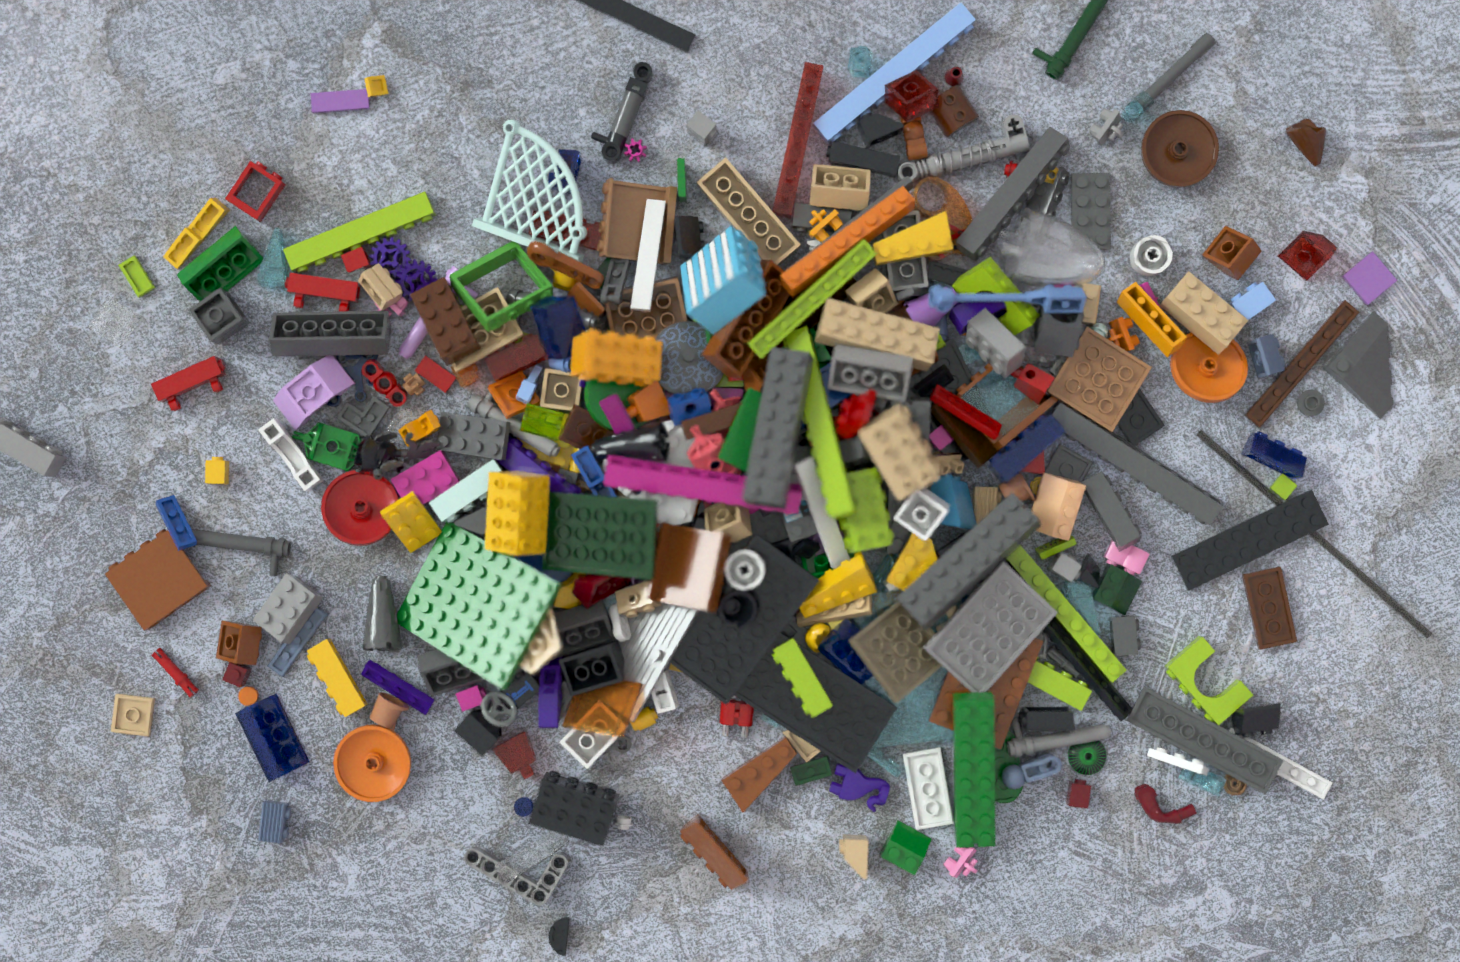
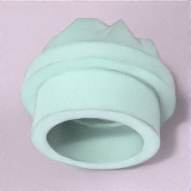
M1096 323L1091 326L1092 330L1105 338L1108 337V329L1104 324Z

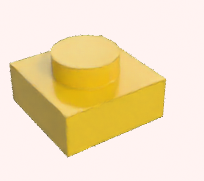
M385 75L364 78L368 97L389 94Z

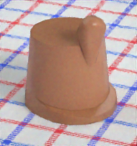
M1020 471L998 485L1004 499L1013 492L1022 502L1028 499L1035 500Z
M380 692L370 719L394 731L397 719L402 711H407L410 707L399 698Z

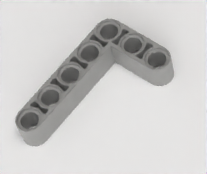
M473 846L464 855V860L469 866L535 905H543L547 902L569 863V857L566 853H555L537 882L480 847ZM470 852H476L479 859L477 861L471 860L469 857ZM555 858H563L565 865L557 866ZM486 862H493L495 870H488ZM504 871L510 872L512 879L505 880L502 873ZM552 874L555 877V882L548 883L545 880V876ZM519 882H527L529 888L522 890L519 887ZM537 891H543L545 893V899H537L535 893Z

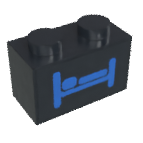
M523 670L514 677L516 679L515 682L511 685L508 684L506 690L499 689L501 693L508 695L514 701L517 709L539 692V681L533 674L528 671L525 673ZM501 699V701L506 705V707L508 709H511L509 704L505 700Z

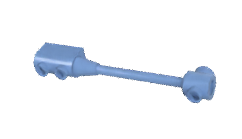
M1049 284L1042 289L1025 293L954 294L951 288H943L941 285H936L930 288L928 300L929 306L937 308L939 312L950 310L954 302L1024 301L1042 305L1045 313H1082L1086 295L1082 287H1073L1070 284L1063 287H1054V285Z

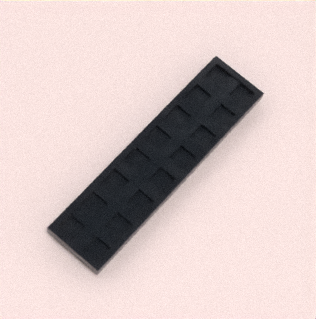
M1309 490L1186 548L1171 557L1187 590L1190 591L1329 524L1313 490Z

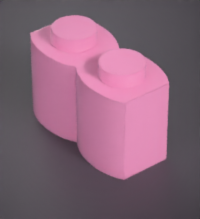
M1111 540L1103 557L1107 559V564H1112L1116 567L1120 565L1124 567V571L1134 576L1135 573L1140 575L1150 554L1133 545L1119 552L1113 540Z

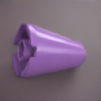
M928 293L906 301L903 304L913 321L934 327L957 302L953 303L950 310L939 312L937 308L929 306Z

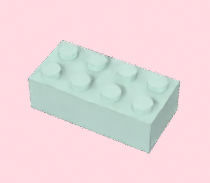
M495 459L491 460L429 502L442 522L452 523L460 518L459 514L461 512H469L476 507V502L488 499L489 471H504L499 462Z

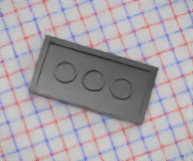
M1071 173L1072 250L1111 249L1110 173Z
M441 412L437 437L440 445L436 446V450L506 460L510 422Z

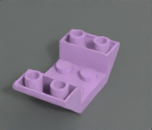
M328 355L311 364L282 387L273 399V402L295 431H297L311 420L310 416L336 395L345 393L355 385V382L336 357Z

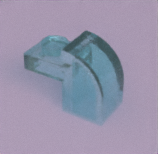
M1182 768L1178 777L1218 797L1227 779L1210 771L1205 776Z

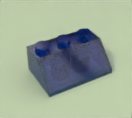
M574 296L544 297L531 306V310L548 359L571 357L573 337L586 332Z
M1263 432L1250 433L1241 452L1242 455L1281 474L1283 473L1291 479L1302 478L1304 475L1307 457L1302 455V451L1295 448L1290 450L1285 447V443L1276 439L1272 441Z
M845 618L818 645L817 650L847 676L862 685L874 675L849 642L861 630Z

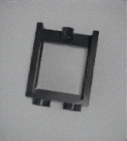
M1022 707V712H1019V723H1021L1026 731H1029V729L1031 731H1067L1068 728L1074 733V712L1069 711V707Z

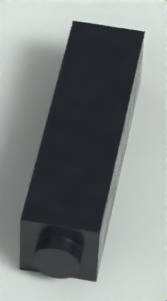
M833 141L832 146H828L826 157L829 158L828 163L849 168L871 170L870 173L893 178L896 177L900 156L835 141Z

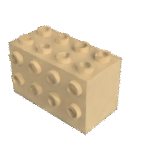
M901 402L870 419L859 429L858 433L898 501L940 479L941 471L939 459L937 456H932L929 442L926 439H922L920 427L917 423L913 424L910 418L912 416L907 406L903 407Z

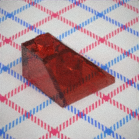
M1302 231L1278 257L1307 281L1332 257L1337 247L1322 234Z

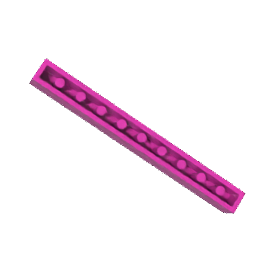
M608 455L604 476V485H608L611 488L622 487L631 491L642 490L651 494L662 493L671 497L682 496L691 500L702 499L711 503L722 502L726 505H742L746 508L755 507L766 511L775 510L785 514H798L802 496L801 485L790 483L785 510L747 505L742 500L746 476Z

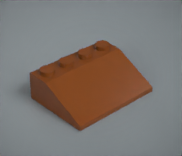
M698 814L680 829L682 840L694 847L693 852L699 859L704 858L707 862L705 864L711 873L716 872L720 877L718 880L725 888L728 886L732 890L749 881L747 869Z

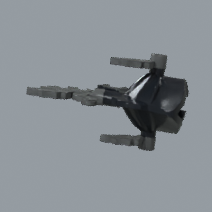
M381 432L374 439L372 436L367 435L359 442L354 465H360L361 469H356L355 471L361 474L369 472L370 475H374L376 480H380L384 472H390L395 468L397 473H400L404 468V463L409 464L410 460H413L414 464L419 463L417 458L426 459L433 455L431 448L439 446L440 441L425 440L417 446V443L411 440L413 433H407L405 442L410 446L407 450L397 449L395 443L388 441L397 437L395 432ZM395 457H404V458L408 457V458H407V459H404V463H403V461H401L400 459L395 458Z

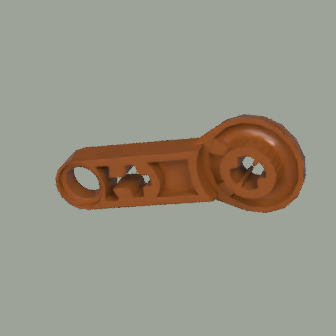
M534 241L527 247L529 259L538 266L553 268L593 289H599L604 281V276L597 270L559 251L556 253L544 243Z

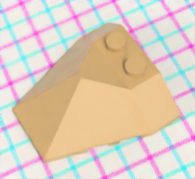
M551 606L519 664L531 674H534L562 649Z

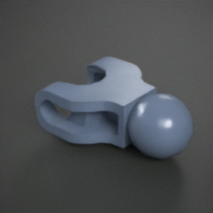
M1044 753L1018 765L1006 767L1002 772V782L1009 789H1018L1025 782L1029 783L1060 772L1062 763L1058 757L1050 753ZM1051 761L1050 766L1047 767V762Z

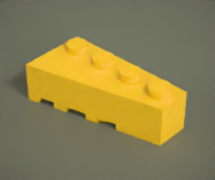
M946 211L874 243L871 248L877 253L873 257L875 266L951 252L953 246Z
M861 551L856 553V557L853 559H846L841 562V566L836 569L827 570L824 572V576L818 579L820 581L799 607L804 618L877 592L874 577Z

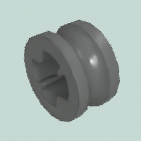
M620 735L614 742L615 749L620 753H626L632 745L631 739L626 735ZM620 739L628 741L626 749L618 747Z

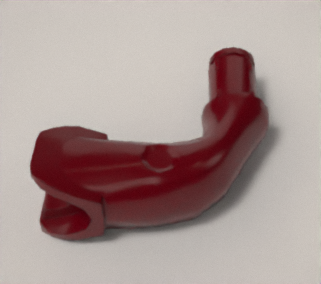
M1142 784L1135 788V797L1148 817L1155 822L1180 824L1182 820L1197 814L1193 804L1178 810L1174 809L1169 812H1163L1157 803L1156 791L1151 786Z

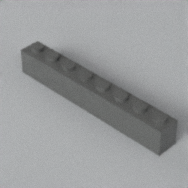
M1052 127L1046 130L956 240L958 251L975 262L986 254L989 245L998 239L999 233L1003 228L1008 227L1015 213L1018 214L1021 211L1024 202L1033 196L1037 186L1044 183L1046 175L1053 171L1059 159L1068 153L1070 149L1068 137Z

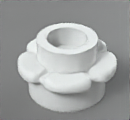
M625 815L616 816L614 824L620 830H628L630 826H633L632 817Z

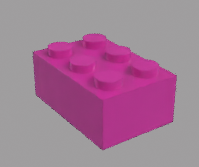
M442 450L390 479L401 498L413 491L424 506L461 481Z

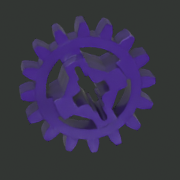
M393 237L390 238V241L383 238L382 244L377 241L378 247L371 248L374 254H370L369 257L374 259V261H371L370 265L375 266L379 263L383 268H395V270H391L389 273L390 277L393 275L397 279L396 272H402L400 266L406 267V261L412 262V259L407 257L411 252L405 251L408 246L406 244L401 246L402 241L400 239L395 242ZM387 246H396L397 248H394V249L392 250V249H387L386 247H387ZM381 252V260L378 261L379 253ZM389 254L393 256L394 260L392 262L388 260L387 256ZM402 254H403V261H402V263L400 264V263H399V262H400V257H401Z
M414 259L413 264L406 261V267L400 266L402 272H396L399 278L395 279V282L400 284L403 290L402 296L408 295L410 301L412 300L411 293L438 280L436 276H433L436 274L435 270L431 269L429 263L425 266L424 260L417 263L416 259ZM424 271L428 274L429 280L423 277ZM419 277L420 281L414 283L413 279L416 280ZM404 281L409 283V289L405 287Z

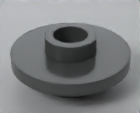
M1306 390L1298 397V409L1306 416H1316L1324 409V397L1316 390Z

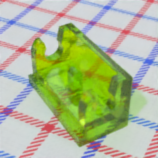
M527 403L519 431L557 441L564 413Z

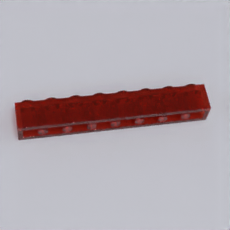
M809 62L804 64L772 211L776 216L791 219L821 82L823 65Z

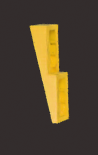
M210 198L189 227L183 229L163 257L176 269H179L230 209L217 198Z

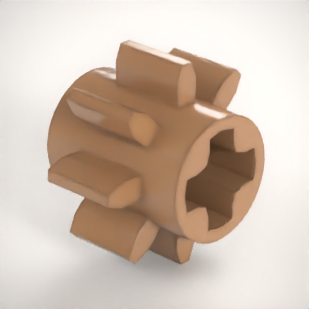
M409 373L403 378L405 383L402 386L410 396L414 393L419 396L425 391L423 386L426 383L418 373L415 375Z

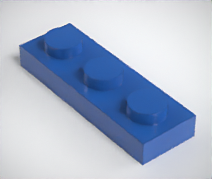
M175 495L156 500L155 505L178 551L197 545V540Z

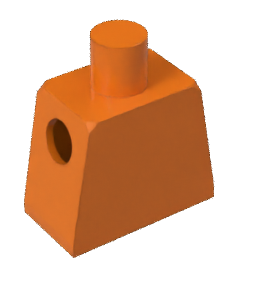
M658 381L653 382V385L641 387L627 398L630 406L625 409L630 419L635 417L638 423L670 414L667 399Z

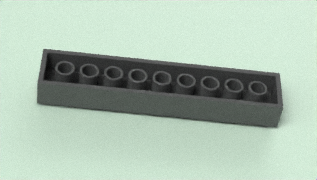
M603 600L587 609L580 605L553 614L562 649L550 660L616 640ZM439 649L417 656L420 675L431 697L487 680ZM519 665L516 671L523 669V667Z

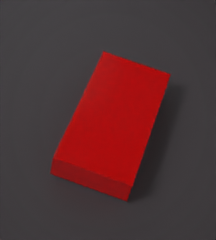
M426 355L414 370L445 393L448 392L457 377Z

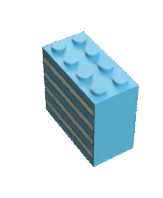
M732 225L729 226L680 266L687 314L713 335L766 294L758 246L753 240H748L740 229L737 230Z

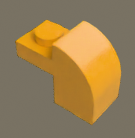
M429 410L418 419L405 424L398 431L404 442L406 434L413 433L411 440L417 443L437 432L440 424L438 417L432 410Z

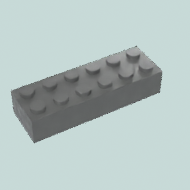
M389 311L273 313L269 335L272 356L388 354L391 335Z

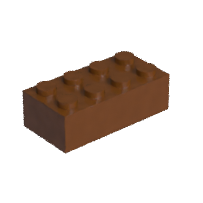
M445 277L410 294L434 346L446 366L481 349L460 303Z

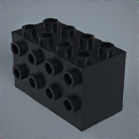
M556 771L546 772L541 780L528 824L603 847L620 794H617L616 790L611 788H605V790L598 788V785L595 783L587 782L585 784L579 782V779L575 777H562Z

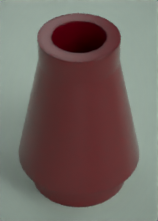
M953 67L946 71L945 81L948 85L955 86L962 83L964 76L959 67Z

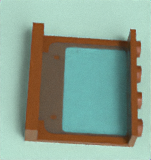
M988 363L984 366L986 370L982 374L978 371L970 378L972 382L969 385L964 383L956 390L958 392L956 396L1002 424L999 436L995 440L984 434L998 451L1055 404L1058 399L1054 396L1048 398L1045 394L1040 403L1037 404L1014 387L1016 378L1011 375L1004 378L1001 374H997Z

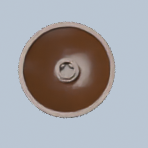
M1186 110L1170 111L1156 118L1146 129L1141 142V156L1145 168L1154 179L1170 187H1188L1203 180L1213 170L1219 154L1218 138L1211 124L1202 116Z

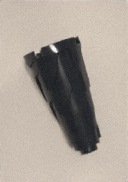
M657 422L597 439L592 443L591 450L593 455L601 459H607L608 455L644 461L664 462L667 461L669 456L670 443L665 441V438L669 437L666 426L662 422Z

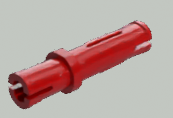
M158 648L156 651L162 658L155 652L151 656L164 668L175 681V684L180 686L189 698L193 697L194 694L189 690V687L194 693H197L199 689L190 681L189 676L176 666L162 648Z

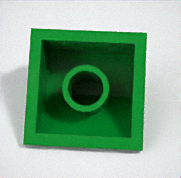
M897 820L879 854L887 861L915 875L925 858L931 838Z

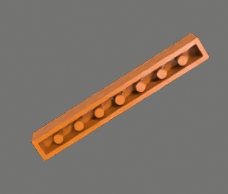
M904 186L900 187L780 275L781 285L792 298L823 276L862 239L869 243L913 211L915 199Z

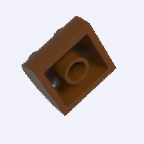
M959 85L946 90L926 106L946 138L979 118V115Z

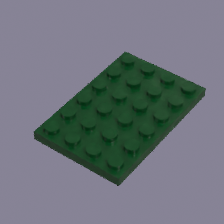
M549 491L546 551L543 554L542 569L654 579L658 500Z

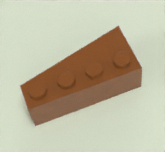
M786 736L722 778L723 784L742 813L797 754Z

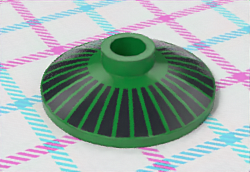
M1100 741L1072 745L1068 750V761L1076 772L1083 775H1092L1103 768L1106 762V750ZM1087 753H1091L1092 755L1091 759L1089 760L1085 759V755Z

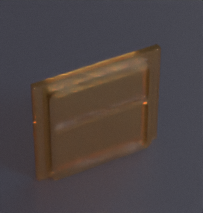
M621 681L574 695L562 726L569 729L624 738L642 684Z

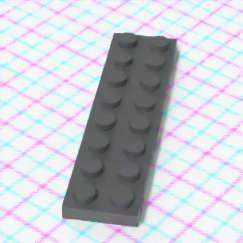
M1143 687L1132 711L1126 719L1131 724L1264 794H1267L1284 761L1146 687Z

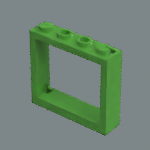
M514 241L449 275L453 290L488 333L500 328L509 321L515 320L521 314L533 310L543 302H548L553 297V285L529 259L520 245ZM516 259L539 289L488 317L464 286Z

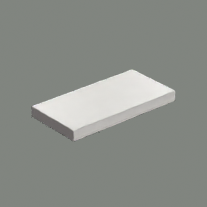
M941 747L903 753L915 829L921 830L954 824Z

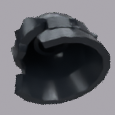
M731 590L720 598L717 608V616L724 623L736 624L740 629L748 627L754 621L757 613V605L754 598L744 591Z

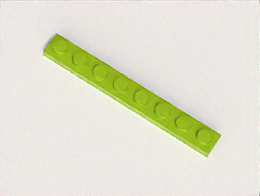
M862 239L747 344L759 358L764 357L771 348H774L877 253L865 239Z

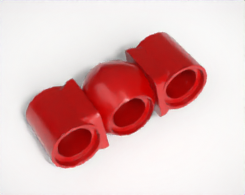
M376 359L367 360L362 367L363 375L369 378L371 383L373 382L374 389L378 393L385 395V398L389 399L393 406H402L407 400L408 393L399 383L397 384L395 375L389 371H384L385 368ZM367 365H374L376 367V372H368L366 368ZM382 378L388 379L390 386L383 387L380 384V380ZM396 392L401 393L403 400H395L393 394Z

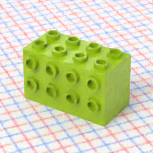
M877 468L847 473L857 514L839 519L840 530L843 531L844 548L847 549L848 553L892 545L891 540H894L892 529L888 527L887 521H890L888 510H885L884 507L886 496L884 490L881 491L880 483H882L880 471L877 472Z

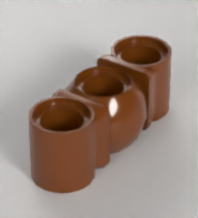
M919 106L900 108V120L904 126L903 136L906 143L908 161L928 158Z

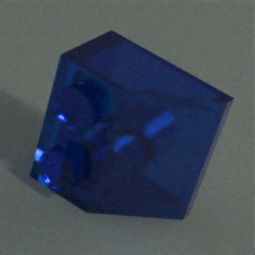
M559 149L558 153L568 165L575 181H577L582 161L580 151ZM557 165L558 172H559V175H560V174L562 173V170H561L560 167ZM553 170V173H552V172L549 173V176H548V183H549V184H550L554 179H556L555 174H554V170ZM565 176L561 179L563 189L569 185ZM557 183L551 188L552 190L559 191Z

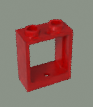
M250 161L225 199L261 223L286 184L282 182L283 177L274 171L272 174L265 171L267 167L257 161L255 164ZM254 169L275 183L257 211L236 197Z

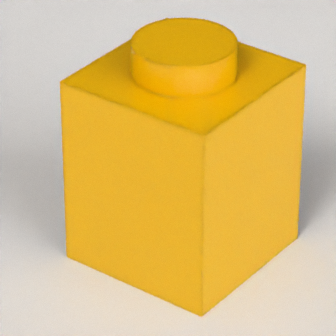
M212 457V460H206L205 483L229 484V461H223V457Z

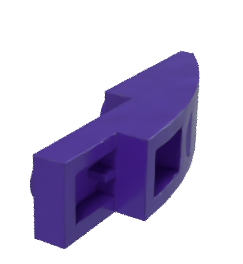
M562 657L549 660L541 667L538 703L539 728H559L563 694L561 691L563 672L559 659Z

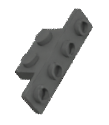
M1059 167L1053 184L1044 182L1042 185L1037 186L1023 214L1026 218L1039 221L1033 238L1042 244L1049 235V227L1055 219L1058 203L1061 202L1063 197L1062 192L1065 185L1069 182V172L1064 167Z

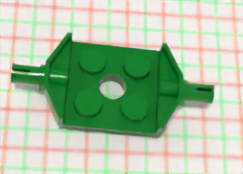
M320 422L308 433L293 432V434L299 435H292L293 439L304 442L307 459L345 471H350L355 466L354 460L361 440L359 434ZM331 441H335L338 446L334 452H330L327 447Z

